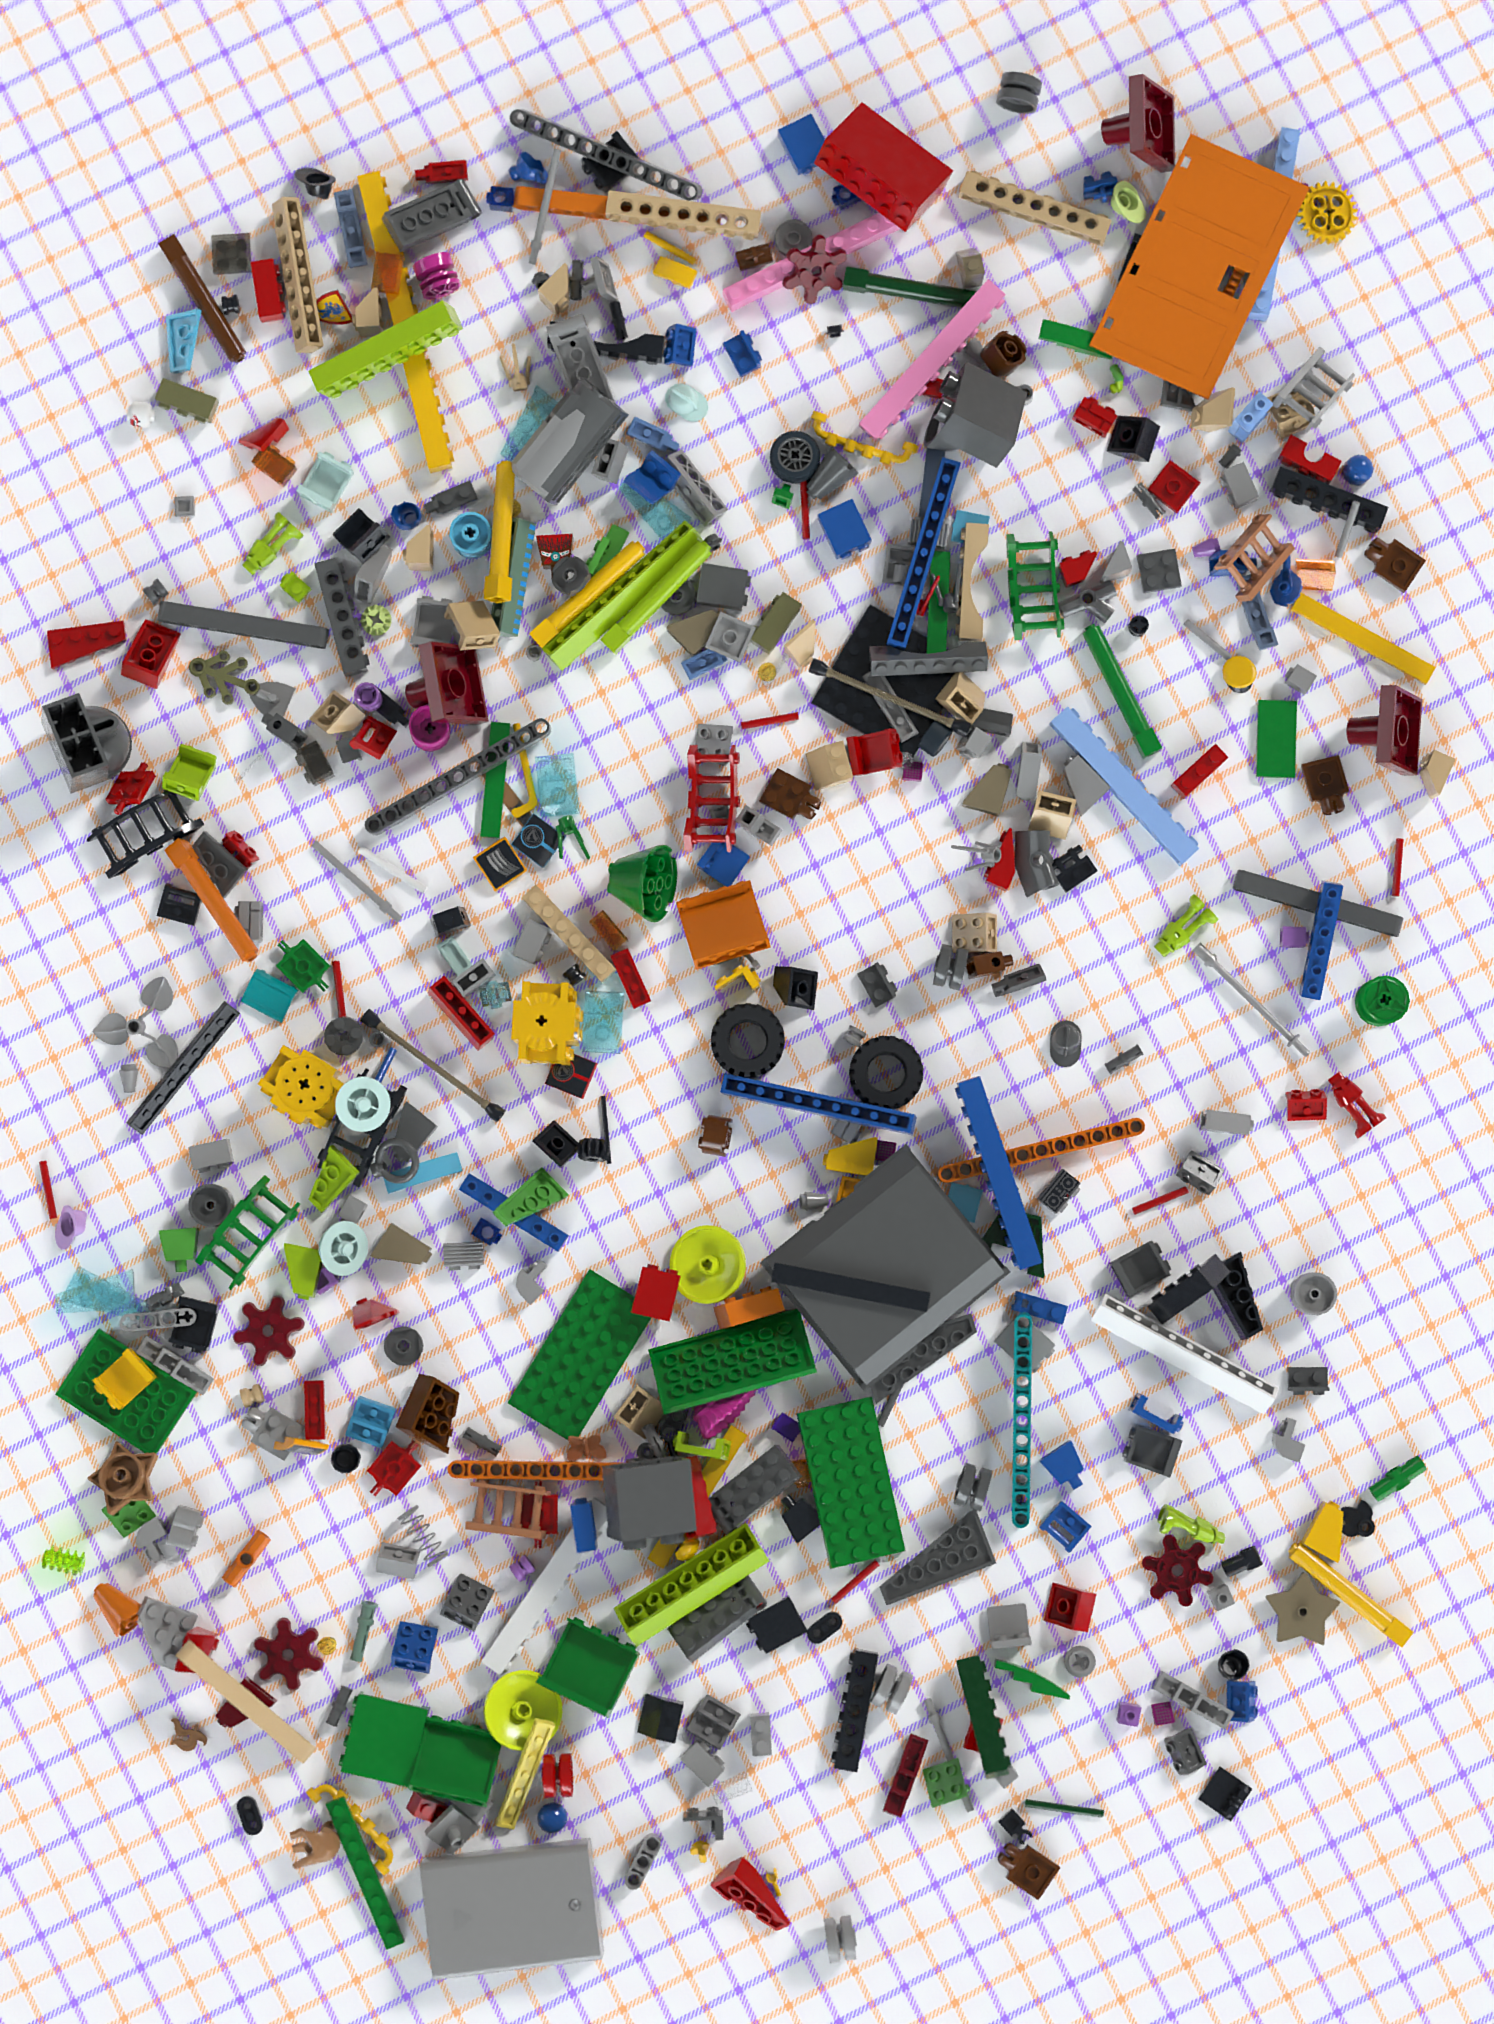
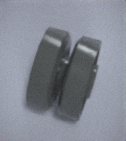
M1013 71L1005 72L1001 77V89L998 90L996 103L1001 108L1021 114L1034 113L1037 110L1039 101L1037 96L1040 95L1043 83L1040 79L1030 74Z
M942 944L934 966L933 985L943 987L947 976H950L949 988L960 991L969 950L958 948L955 957L951 958L952 946Z
M204 1184L197 1187L192 1192L188 1201V1210L191 1217L198 1224L206 1227H219L235 1207L232 1193L227 1188L217 1184ZM210 1202L214 1203V1207L212 1209H209V1207L211 1206Z
M965 1462L956 1484L953 1503L964 1507L969 1496H971L970 1508L981 1512L990 1486L992 1470L982 1467L975 1478L976 1466Z

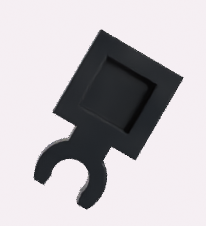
M1013 1808L998 1820V1823L1011 1837L1015 1833L1017 1834V1839L1022 1845L1025 1844L1021 1838L1023 1834H1028L1030 1838L1033 1837L1028 1829L1022 1828L1026 1823Z

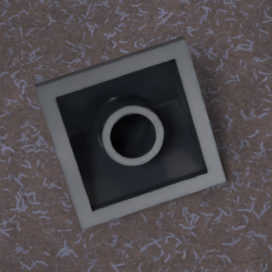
M555 1120L532 1140L560 1168H563L577 1153V1145L579 1144Z

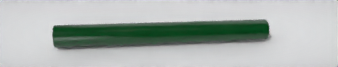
M1025 1799V1807L1104 1817V1810Z

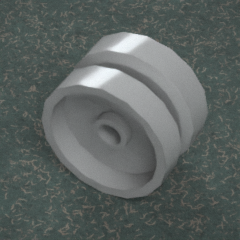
M1308 1272L1294 1280L1290 1290V1298L1298 1311L1306 1315H1322L1333 1308L1337 1300V1289L1330 1277L1322 1273ZM1313 1290H1316V1298L1311 1295Z
M887 1663L877 1682L870 1703L881 1707L888 1697L886 1710L896 1715L908 1695L913 1674L902 1671L897 1680H895L898 1672L897 1667Z
M851 1915L840 1917L841 1929L838 1930L836 1920L833 1917L823 1919L829 1964L840 1962V1949H844V1956L847 1961L857 1960L855 1948L857 1941Z

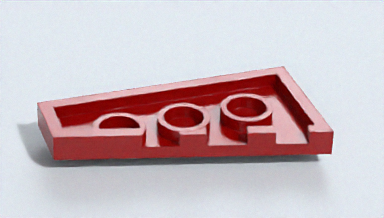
M115 621L47 630L51 669L59 668V666L74 662L76 659L84 656L87 657L94 654V652L102 649L105 650L127 641L125 622Z

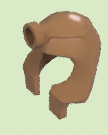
M332 1820L323 1824L321 1832H310L302 1827L289 1832L291 1840L303 1837L310 1844L308 1846L306 1842H300L292 1845L293 1853L305 1852L306 1857L292 1864L294 1869L328 1862L336 1856L340 1849V1839L335 1832Z

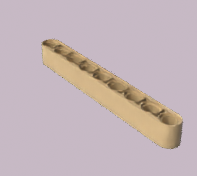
M190 1640L175 1655L302 1764L316 1750L309 1741Z

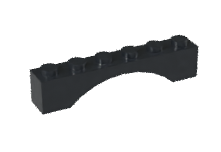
M550 321L549 325H552L557 322ZM645 333L631 341L617 344L594 341L599 357L600 355L608 356L611 360L624 358L634 363L640 360L646 361L650 365L662 363L665 338L662 335ZM548 336L547 347L548 349H551L552 352H555L551 340ZM572 341V342H571V345H572V346H575L576 343H575L574 341Z

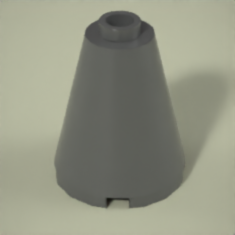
M831 446L806 486L808 488L807 493L814 500L816 498L822 499L857 476L859 472Z

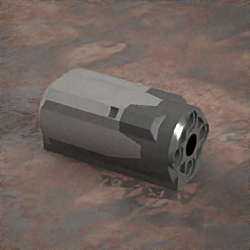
M581 377L574 387L565 393L513 459L511 465L512 472L548 503L558 505L629 414L584 377Z

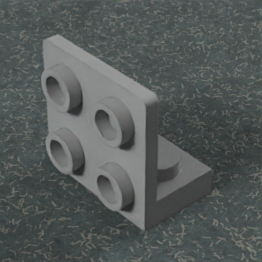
M1025 1603L987 1607L992 1649L1032 1645Z

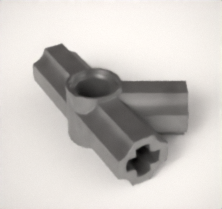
M1109 580L1058 602L1061 616L1066 618L1082 610H1087L1103 623H1106L1115 611L1113 607L1105 602L1117 596L1114 584ZM1083 595L1090 596V604L1083 601Z

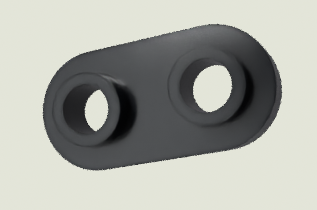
M830 1611L823 1615L807 1629L809 1641L814 1644H820L841 1628L842 1617L835 1611ZM830 1618L836 1619L834 1625L829 1624ZM814 1630L820 1631V1635L818 1637H815L813 1635Z
M246 1795L241 1797L237 1802L236 1809L243 1829L248 1835H257L264 1827L258 1804L252 1796ZM245 1802L250 1803V1809L244 1807ZM251 1821L257 1822L256 1828L251 1826Z

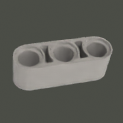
M650 1833L644 1838L626 1873L625 1885L627 1888L636 1890L642 1885L660 1850L661 1838L659 1835ZM655 1839L658 1845L655 1848H650L647 1845V1841ZM640 1857H646L649 1863L641 1866L637 1860ZM630 1875H637L639 1882L632 1884L629 1882L628 1877Z

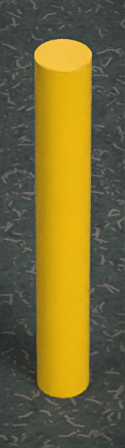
M645 232L644 238L691 265L695 264L697 260L695 257L653 233Z

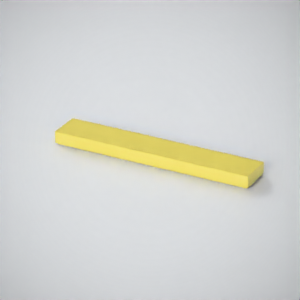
M535 1718L494 1822L497 1827L515 1829L553 1732L554 1722Z

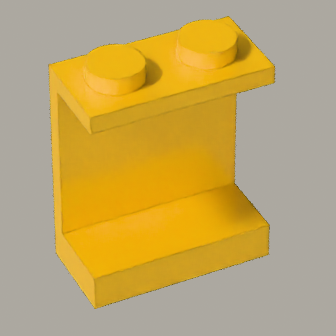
M127 1348L116 1362L92 1381L95 1383L94 1388L101 1395L104 1393L107 1396L108 1404L113 1409L117 1408L120 1410L156 1379L157 1376L132 1348Z

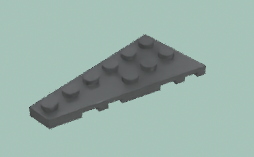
M972 1314L947 1320L929 1336L922 1339L917 1344V1349L871 1386L875 1403H879L938 1359L977 1333Z
M972 1509L879 1586L886 1606L997 1564L977 1511Z

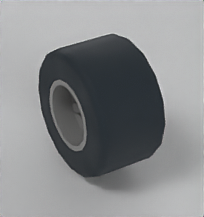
M935 720L921 738L919 748L931 757H935L945 746L953 730Z

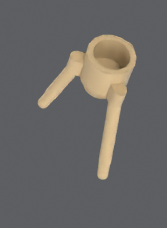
M512 343L515 374L512 377L503 356L500 355L499 358L507 376L509 388L512 387L513 391H524L528 389L527 385H530L531 356L527 357L524 377V373L519 371L516 346Z

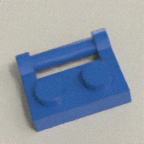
M1062 1500L1039 1526L1042 1531L1045 1530L1065 1547L1064 1550L1068 1553L1075 1548L1092 1527ZM1055 1520L1074 1538L1069 1541L1050 1525L1051 1522Z

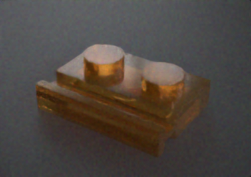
M376 252L371 290L378 288V291L381 293L399 295L404 255Z

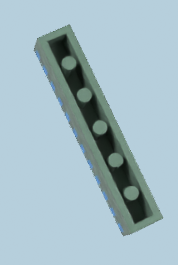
M512 518L508 576L512 578L511 601L498 604L493 602L491 616L500 632V636L518 637L536 524L521 518Z

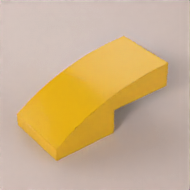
M663 256L659 257L653 271L655 276L672 281L673 284L688 289L691 288L698 273L684 264Z

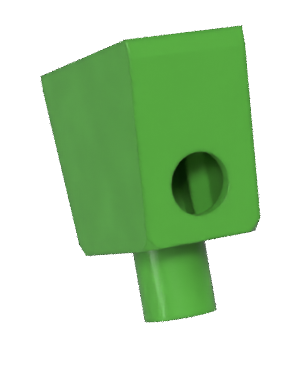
M199 1228L159 1230L165 1261H175L176 1272H188L187 1260L196 1259Z

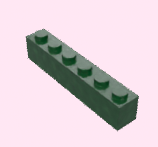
M979 1655L956 1660L985 1778L988 1780L1008 1775L1009 1768L1012 1767L1009 1755L1005 1756L1004 1748H1007L1004 1736L1000 1737L999 1729H1002L1000 1718H995L994 1710H997L995 1699H990L989 1691H992L990 1680H985L984 1673L987 1672L985 1661H980Z

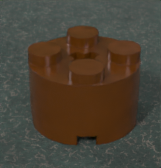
M1009 331L999 332L984 346L980 354L981 359L984 360L986 366L991 370L992 375L996 377L1011 375L1026 360L1025 353L1027 349L1024 342L1016 334L1013 336L1008 334Z
M708 1115L707 1118L703 1117L701 1129H704L703 1137H699L698 1148L702 1149V1153L722 1157L727 1156L724 1150H729L732 1136V1128L729 1127V1123H733L732 1118Z

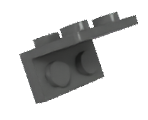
M460 1573L442 1606L440 1615L475 1632L495 1591Z
M707 1807V1810L699 1811V1808H687V1811L683 1812V1822L711 1820V1835H715V1840L724 1839L723 1810H719V1807Z

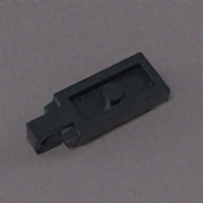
M378 688L382 694L383 701L381 706L375 711L390 723L395 725L399 722L406 728L409 725V720L403 716L406 711Z

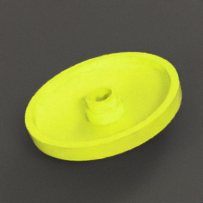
M702 1225L688 1230L678 1239L671 1252L669 1267L672 1270L678 1271L677 1275H681L678 1291L683 1296L697 1303L714 1304L729 1298L739 1288L745 1275L746 1258L740 1242L732 1233L721 1227Z
M518 1670L507 1673L491 1686L486 1695L483 1711L487 1729L492 1737L506 1748L523 1751L535 1718L554 1722L555 1726L549 1740L555 1735L560 1726L563 1712L561 1697L559 1694L536 1683L538 1676H542L540 1673L530 1670Z

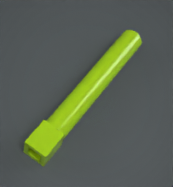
M704 540L702 542L697 541L600 640L617 655L645 622L712 554L710 552L712 548Z

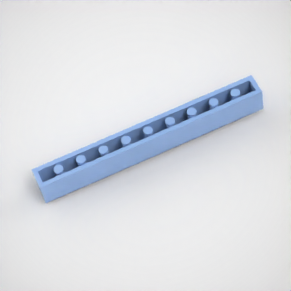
M1281 127L1278 134L1272 170L1293 179L1301 130ZM1280 251L1247 319L1266 322L1269 317Z
M1067 706L1049 725L1076 755H1079L1111 787L1109 790L1174 861L1181 866L1199 850L1198 842L1192 836L1188 837L1182 824L1174 822L1170 811L1165 807L1162 809L1158 804L1159 800L1152 793L1149 795L1145 790L1146 786L1139 779L1136 780L1131 775L1133 773L1127 765L1123 766L1118 761L1120 759L1114 751L1110 752L1105 747V741L1092 733V727L1087 722L1083 723L1079 719V713L1074 708L1070 709Z

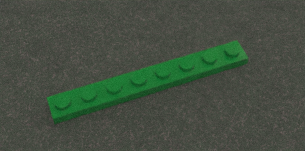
M345 1795L325 1804L386 1950L405 1943V1938Z

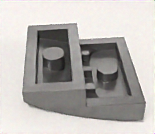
M707 1694L686 1731L716 1749L721 1750L741 1714Z

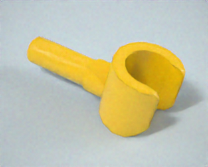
M773 1868L774 1874L772 1875L768 1874L766 1870L767 1882L772 1883L776 1896H781L777 1883V1869Z

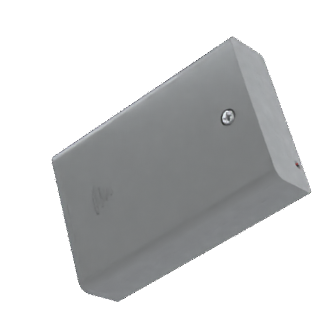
M591 1837L426 1857L420 1862V1877L433 1980L603 1959L604 1943Z

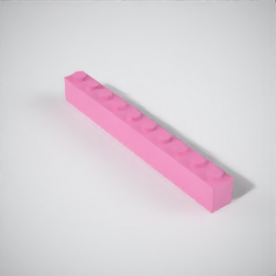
M878 212L826 238L825 250L828 253H833L838 249H843L849 255L900 230V228ZM812 245L801 250V252L809 251ZM785 258L724 288L723 297L730 311L733 312L782 288L784 277L792 274L795 270L794 263ZM815 266L811 273L819 270L820 267Z
M988 279L860 421L859 427L875 441L878 438L882 440L889 432L887 428L891 424L895 425L901 419L900 413L904 409L908 411L915 403L913 399L917 395L921 396L927 390L926 384L930 380L934 382L941 374L938 371L943 366L946 368L953 361L952 355L956 351L960 353L966 346L964 342L969 337L972 339L979 332L978 326L982 322L986 324L992 317L990 313L995 308L998 310L1005 303L1004 297L1006 294Z

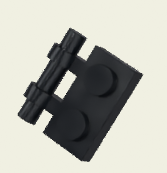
M1080 845L1069 848L1063 856L1053 859L1052 867L1054 870L1058 869L1060 871L1057 879L1065 893L1098 871L1088 855L1080 859L1078 854L1083 851ZM1072 859L1075 863L1066 869L1063 864Z

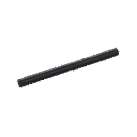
M601 1096L604 1139L609 1142L610 1147L606 1096ZM611 1151L608 1160H606L607 1164H612Z

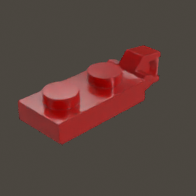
M455 160L428 163V165H424V169L414 170L415 180L425 181V183L430 184L456 182L460 179L468 181L467 161Z

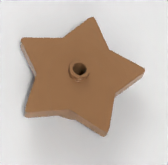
M116 1441L110 1457L103 1463L100 1469L87 1477L89 1481L104 1491L108 1514L114 1515L130 1501L154 1500L149 1477L158 1459L156 1453L133 1454Z

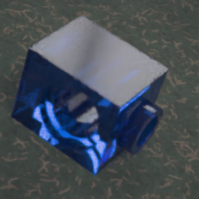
M842 184L832 188V202L835 206H839L840 210L861 201V198ZM842 192H848L850 194V197L842 198L840 194Z
M491 186L490 192L486 194V204H489L490 210L513 213L514 188ZM498 196L505 197L502 202H496L495 199Z
M483 1217L479 1219L471 1232L473 1236L489 1246L497 1245L503 1236L501 1234L502 1229ZM486 1227H490L493 1230V1236L488 1239L483 1236V1230Z

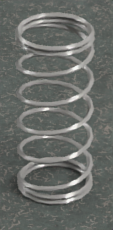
M416 1505L397 1517L398 1521L402 1520L400 1525H404L421 1517L406 1531V1534L427 1526L412 1540V1543L433 1535L418 1549V1552L438 1544L423 1559V1561H426L441 1554L427 1564L428 1567H431L448 1556L449 1553L447 1550L428 1557L442 1544L441 1541L421 1549L436 1535V1532L417 1539L430 1526V1523L411 1530L424 1518V1514L404 1522L419 1508Z

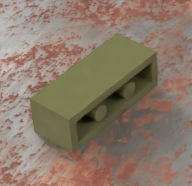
M162 378L155 396V401L159 404L158 407L167 411L169 409L176 410V413L183 417L192 416L195 421L205 424V422L212 423L219 405L216 397Z
M784 592L780 596L778 594L775 596L771 603L773 607L770 611L766 610L760 619L762 623L759 627L755 626L756 629L750 640V643L768 655L774 650L802 609L801 603Z

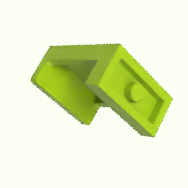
M180 744L174 763L169 772L165 771L163 775L162 789L199 801L216 769L217 756L192 746Z
M678 1431V1435L674 1436L673 1446L675 1451L728 1461L731 1441L716 1438L715 1449L688 1445L689 1433Z

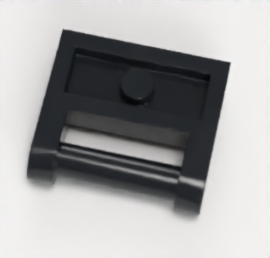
M166 883L156 916L195 926L202 901L196 892L173 887L172 884ZM173 894L195 900L194 905L170 900L169 895Z

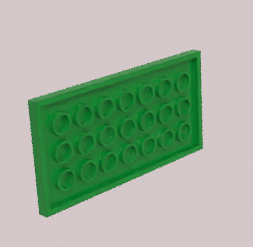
M589 1269L514 1391L508 1404L568 1440L569 1436L579 1437L652 1317L631 1313L635 1296Z
M797 1308L648 1349L664 1415L817 1373L802 1316Z
M872 1396L796 1413L829 1568L834 1569L906 1551Z

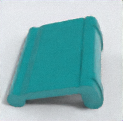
M256 969L241 1002L283 1023L288 1009L299 990H297V987L290 986L267 974L263 969Z

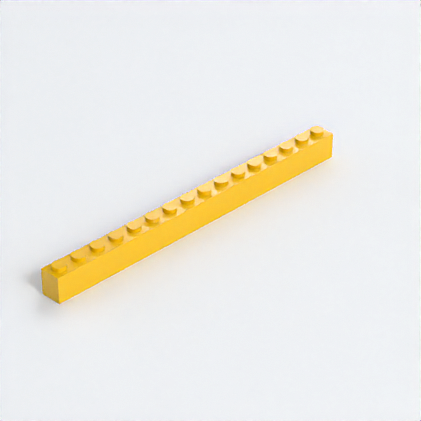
M380 171L358 175L357 178L393 325H396L417 314L418 309L417 305L412 304L411 297H414L412 285L408 286L407 279L410 276L408 268L403 267L402 261L405 260L404 252L399 251L382 221L384 213L390 211L389 206H392L390 195L385 194L384 188L388 187L385 176L381 177ZM424 352L419 355L414 354L408 357L409 360L404 362L403 366L428 469L431 474L453 468L451 462H455L452 450L448 451L447 447L450 439L448 432L443 430V425H446L443 413L439 414L438 407H441L439 395L435 396L434 389L437 386L435 378L430 377L429 370H432L430 358L426 359Z

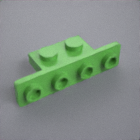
M612 524L607 536H603L601 541L598 540L593 549L595 553L586 562L591 577L622 550L629 536V531Z

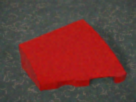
M275 418L241 437L238 442L251 450L256 448L264 452L272 441L278 443L288 432L289 427L284 419Z

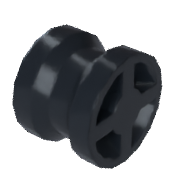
M237 294L231 297L221 296L224 315H229L232 312L235 314L240 313Z
M1141 615L1133 617L1128 625V630L1134 637L1143 636L1149 628L1148 620Z
M576 963L565 971L562 976L564 979H568L574 987L587 975L585 972L580 971L579 965Z

